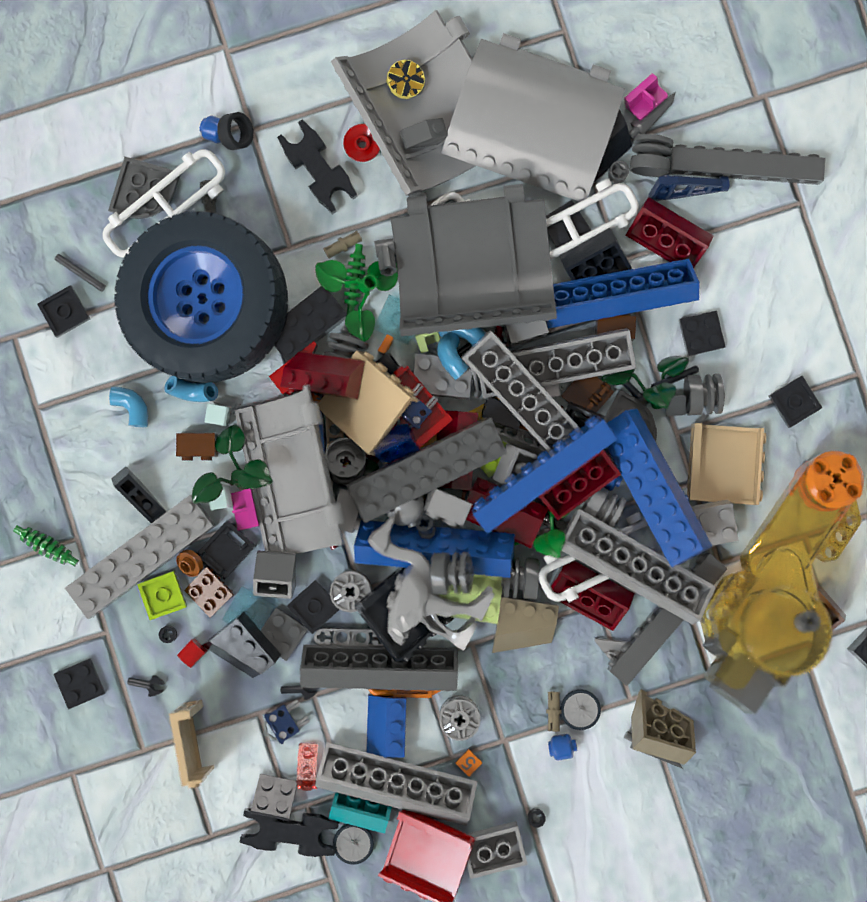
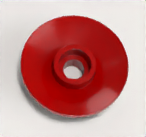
M358 124L351 127L344 136V150L355 161H370L380 151L366 124ZM361 142L366 143V146L364 148H361L359 146Z

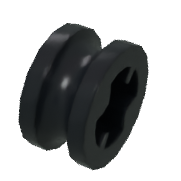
M164 626L159 631V639L163 643H172L177 638V631L173 626ZM166 629H169L168 631H172L173 635L170 636V640H167L168 638H164L163 634L166 633Z
M533 808L528 812L527 818L531 826L539 828L544 825L546 817L542 810ZM534 814H536L537 816L541 814L542 817H539V818H540V821H539V822H537L536 820H535V821H532V820H531V819H534V818H533V815H534Z

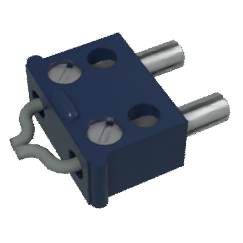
M419 383L413 389L415 397L423 389V386L418 389L421 385ZM433 396L426 405L420 400L418 402L411 401L401 415L410 426L400 424V419L397 420L396 425L399 428L405 427L410 429L413 427L419 430L420 425L432 412L430 409L436 404L438 399H435V396ZM420 411H424L426 415L421 416Z
M297 699L287 706L284 703L270 713H265L264 718L266 721L263 725L265 730L262 732L265 737L269 736L272 740H278L280 744H284L285 740L300 732L299 728L310 722L307 716L297 722L292 717L290 711L300 705V703H297L299 702ZM278 711H284V715H279ZM267 723L276 737H273L271 734L266 733ZM293 727L294 731L289 732L288 728Z

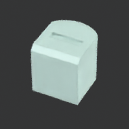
M207 404L204 422L228 426L231 407Z
M224 486L221 495L216 500L209 502L211 510L233 507L230 486Z

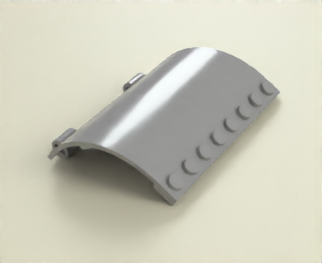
M435 10L406 33L376 49L352 57H335L331 61L335 72L339 75L344 88L348 91L354 106L358 109L363 122L367 125L374 141H376L383 157L389 164L392 173L395 175L406 196L438 186L476 166L441 154L445 139L438 145L405 149L400 130L425 120L443 118L448 133L465 78L472 62V57L462 41L470 34L462 18L456 16L445 25L438 10ZM400 60L413 61L419 65L424 73L425 81L421 92L410 99H402L395 96L390 91L391 89L386 82L390 67Z
M503 33L499 45L481 39L465 78L441 154L579 202L587 199L609 141L625 88L607 83L611 70L593 64L590 73L527 52L519 49L522 39Z
M308 385L303 386L304 390L297 394L261 405L234 410L237 425L245 435L243 452L246 464L255 459L262 460L266 463L273 480L272 484L252 489L265 551L298 554L344 544L340 524L344 523L340 503H335L318 424L322 423L318 403H313L310 386Z

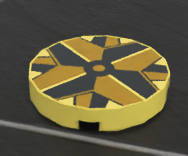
M400 60L390 67L386 82L391 89L390 91L395 96L402 99H410L421 92L425 77L423 70L418 64L410 60Z

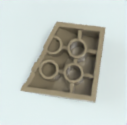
M501 596L492 653L552 643L559 606L557 604Z
M641 689L631 716L632 749L685 765L696 754L694 721L674 708L670 710L663 706L662 701L659 699L653 700L646 695L647 692Z

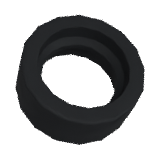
M230 113L220 118L217 133L223 146L229 150L247 148L252 143L254 138L253 125L244 113ZM233 120L240 129L239 142L234 139L231 133V123Z

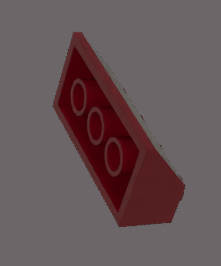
M650 197L647 198L625 234L628 238L668 262L690 259L693 268H695L714 237Z
M298 352L284 367L280 387L303 391V386L308 385L310 386L311 393L358 400L365 361Z
M445 410L453 420L437 433L436 441L477 422L478 413ZM473 471L440 487L471 490Z
M602 450L539 497L556 519L560 520L621 475V473L605 451Z
M477 477L466 501L472 504L466 517L467 521L481 526L473 516V503L480 497L484 499L490 495L489 491L497 486L496 484ZM531 501L491 531L515 534V542L531 548L548 511V507Z
M572 561L558 569L550 587L554 593L559 594L599 574L576 561ZM607 579L578 593L579 598L569 603L567 599L559 602L613 631L630 609L635 593Z

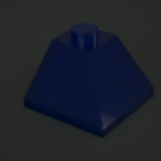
M406 423L399 424L389 431L373 452L386 465L418 451L420 448L412 428Z

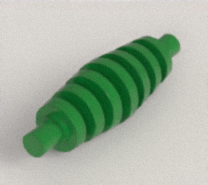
M355 244V251L353 254H350L349 258H353V261H348V265L353 267L346 270L347 273L352 275L346 276V281L356 280L359 278V275H365V271L360 270V267L365 268V263L361 262V260H365V255L362 253V244ZM357 283L344 284V288L350 289L349 292H344V296H349L348 300L344 299V303L347 304V314L355 310L356 305L360 304V301H356V297L361 298L362 294L357 293V290H359Z
M18 525L15 526L13 532L20 535V540L23 543L27 540V546L31 547L33 545L32 549L35 552L39 550V555H45L48 559L53 557V561L58 562L60 560V564L63 565L69 563L75 567L78 564L79 560L71 555L72 551L68 549L65 552L66 547L64 545L59 547L60 542L57 540L53 542V537H47V534L44 533L39 535L40 532L37 530L32 532L30 527L23 529Z

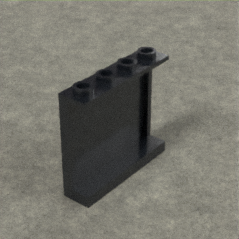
M402 567L396 569L354 605L396 662L409 660L414 655L412 652L415 649L422 648L427 644L426 640L430 636L434 637L437 635L429 631L426 625L420 621L409 630V636L402 645L395 642L388 633L389 607H387V599L390 592L395 591V581L398 574H402L404 569H406ZM437 615L444 625L449 624L454 619Z

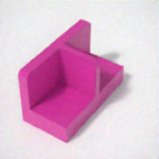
M652 73L624 97L625 107L641 121L667 99L668 94L658 85V77Z
M252 489L231 493L232 513L235 515L237 529L244 530L260 526Z

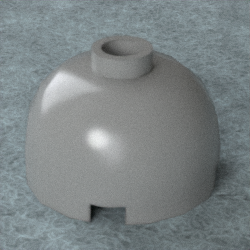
M422 495L387 512L388 517L395 518L394 524L408 525V528L415 526L416 520L425 512Z

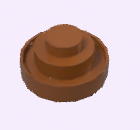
M186 549L178 554L176 562L184 574L195 577L201 573L203 562L197 553Z

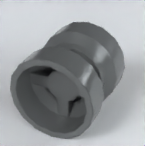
M623 161L614 162L608 171L610 181L614 184L625 181L629 174L628 165Z
M813 611L800 612L794 618V626L800 632H812L819 628L820 618Z

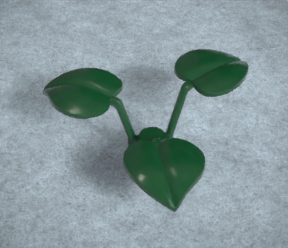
M672 356L661 360L657 365V370L662 372L661 380L665 379L666 375L676 376L683 372L689 364V358ZM635 369L605 374L601 378L602 381L611 385H622L627 383L631 377L634 378L644 391V399L651 403L653 409H668L677 391L676 386L670 383H662L646 389L638 376L633 373Z
M237 425L226 428L218 435L215 441L216 450L220 454L229 453L237 470L231 473V480L221 477L217 479L216 474L213 472L200 476L192 490V501L194 504L208 503L216 500L223 490L220 482L228 483L231 486L235 484L240 490L260 488L273 483L269 469L262 460L255 459L248 462L244 470L238 465L233 452L243 449L245 435Z

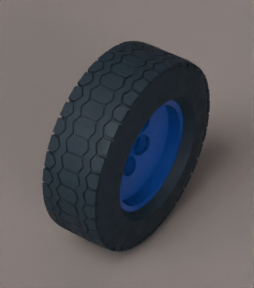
M195 211L172 215V218L167 217L147 229L148 232L144 231L137 238L138 241H134L128 250L129 254L126 253L121 263L123 266L119 268L117 274L119 279L115 283V292L117 293L114 294L115 306L117 307L115 311L120 329L136 354L150 366L165 374L202 383L232 379L259 364L275 346L274 343L277 342L281 334L280 331L283 330L288 309L286 279L278 259L268 245L242 224L226 216L210 212ZM207 276L208 282L202 285V279ZM224 285V291L219 294V287ZM191 287L192 293L187 296L186 291ZM205 297L208 299L206 303L203 301ZM225 304V310L220 313L219 307ZM192 306V313L187 315V309ZM209 315V321L204 324V316Z

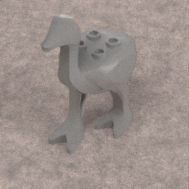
M390 517L381 527L372 532L368 542L381 555L411 563V565L404 569L402 574H398L395 581V591H391L388 596V633L395 642L402 645L409 636V630L420 621L426 625L429 631L442 635L464 651L476 629L475 618L483 620L493 599V588L487 586L470 603H459L434 594L431 583L430 563L422 553L398 547L391 542L390 531L395 518ZM436 614L444 617L466 614L471 617L459 629L451 630L438 619Z

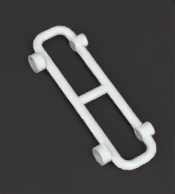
M201 149L194 154L191 152L186 153L181 158L184 161L121 214L115 212L108 218L110 223L103 230V240L115 255L123 258L126 253L129 254V248L126 250L120 249L111 239V231L120 226L151 198L154 197L168 214L167 217L172 218V215L184 213L206 194L211 199H214L224 191L219 183L224 179L225 168L212 151ZM207 157L216 167L217 175L178 208L173 210L160 194V191L193 166L200 158Z
M608 178L595 185L598 193L547 218V227L563 219L573 239L550 251V260L608 228L612 229L618 226L621 229L629 225L628 220L637 214L639 207L632 189L624 183L612 185ZM617 191H623L631 204L630 211L579 236L570 215Z
M638 512L626 518L629 526L619 530V532L629 535L648 526V523ZM660 546L651 549L658 554L663 553ZM569 554L562 558L545 556L544 560L547 565L541 568L539 572V582L549 599L558 602L567 599L569 603L579 598L578 593L609 579V577L601 573L562 593H554L547 581L546 575L576 560V558Z

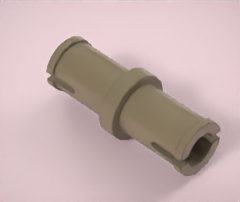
M356 230L344 238H338L337 242L324 247L323 250L328 259L342 251H348V248L362 242V238Z
M548 692V709H546L548 714V731H560V714L562 713L560 709V692Z

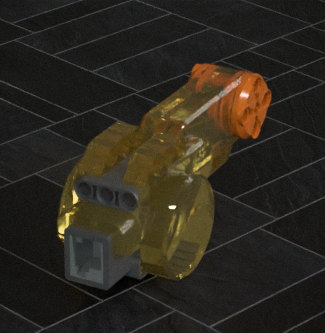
M828 451L806 461L795 471L793 479L741 553L740 563L742 571L726 575L721 579L700 622L705 639L702 646L716 656L703 677L711 683L709 687L746 714H756L773 687H785L792 676L811 671L822 662L828 653L832 640V625L827 610L819 600L812 563L816 558L822 562L836 560L861 524L857 498L863 492L864 476L856 458L851 454L840 451ZM847 517L852 519V526L847 523ZM837 532L842 535L841 542L836 538ZM826 548H829L832 552L830 558L825 554ZM708 609H709V611H708L709 619H708L707 616H706V612H707ZM813 611L820 618L819 628L812 632L804 633L798 631L794 626L795 616L800 612Z

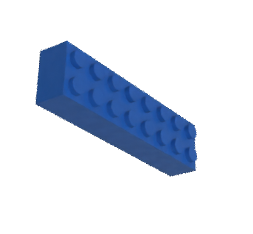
M690 259L556 283L553 284L557 319L546 321V325L549 329L698 301L700 282Z
M638 409L626 410L606 423L617 438L616 441L607 446V449L671 568L683 564L713 547Z
M599 415L597 417H590L585 421L586 425L581 429L577 427L569 433L570 437L564 441L563 439L553 444L554 448L552 450L539 454L536 457L538 460L531 464L529 462L525 464L519 474L516 476L515 474L510 475L505 479L506 483L501 487L497 485L489 491L490 495L486 498L480 497L473 503L472 513L485 532L489 533L616 441V436Z
M361 520L354 542L355 563L407 568L411 565L409 562L381 555L368 542L372 532L381 527L385 522L370 520L365 523ZM393 523L391 527V542L398 547L422 553L430 563V566L434 553H449L452 561L455 552H459L460 555L462 552H469L475 575L507 578L511 576L515 534L486 533L485 531L435 527V536L431 539H423L420 537L416 525L408 528V525L399 526Z

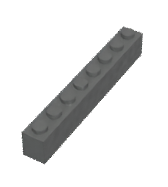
M678 144L671 148L672 155L669 156V160H671L669 174L705 177L728 176V178L814 185H819L824 181L825 158L819 157L817 154H810L808 156H800L799 153L781 155V152L778 151L767 154L762 153L763 151L761 150L743 152V149H732V151H727L722 147L706 149L704 146H695L694 148H687L686 145Z
M706 553L705 555L701 554L695 561L697 563L693 569L689 568L688 571L714 585L728 568L713 555ZM662 607L655 613H650L645 620L647 623L642 628L636 629L633 633L634 638L630 643L627 641L620 650L622 652L618 657L614 656L608 662L609 667L607 670L628 686L684 621L682 618Z

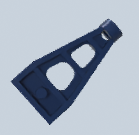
M662 175L658 177L648 195L655 201L726 192L729 190L730 182L728 176H719L718 179ZM677 185H687L685 189L675 190Z

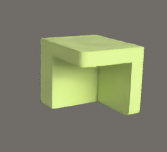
M438 332L415 335L421 353L428 351L427 345L440 340Z

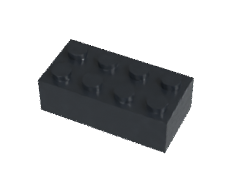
M321 286L287 313L283 330L280 331L281 334L277 342L274 343L275 348L288 362L298 352H301L314 341L317 343L345 321V317L348 314L333 295Z

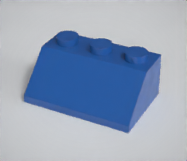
M368 695L366 753L382 757L405 758L406 697Z

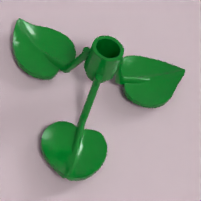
M327 260L316 263L315 273L317 280L327 291L338 292L341 290L342 284L357 283L359 290L365 294L358 307V311L352 310L345 317V327L352 336L358 337L364 342L367 341L374 331L375 317L370 310L362 311V307L370 295L369 292L377 288L380 291L391 290L396 285L398 271L392 276L382 275L379 269V261H376L368 267L367 275L362 279L357 278L356 280L345 281L347 270L341 262Z
M548 509L546 514L550 515L551 531L536 537L533 546L536 551L546 556L560 558L566 536L563 531L554 530L555 516Z

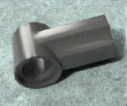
M393 238L374 241L380 273L385 276H392L397 272Z

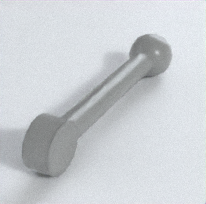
M470 367L475 386L474 396L479 398L481 390L478 387L477 374Z

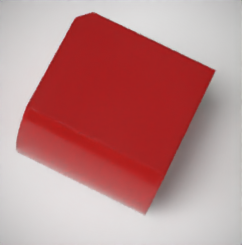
M193 638L177 656L184 664L192 668L208 650Z

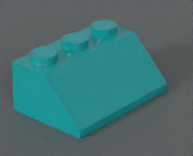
M335 792L329 819L385 834L392 807Z

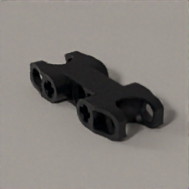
M302 119L298 124L304 133V137L299 143L292 144L288 142L282 134L277 139L284 150L286 158L296 170L304 165L315 180V182L308 186L318 202L333 215L337 212L334 204L331 202V196L335 191H345L353 200L358 196L344 169L340 165L331 169L320 152L327 148L317 132Z
M245 808L243 816L256 820L260 826V831L256 834H242L240 843L259 850L275 851L277 849V842L298 845V854L304 856L335 855L333 845L324 844L319 838V833L325 829H338V821L330 820L329 817L316 813H303L302 821H287L252 814L251 808Z

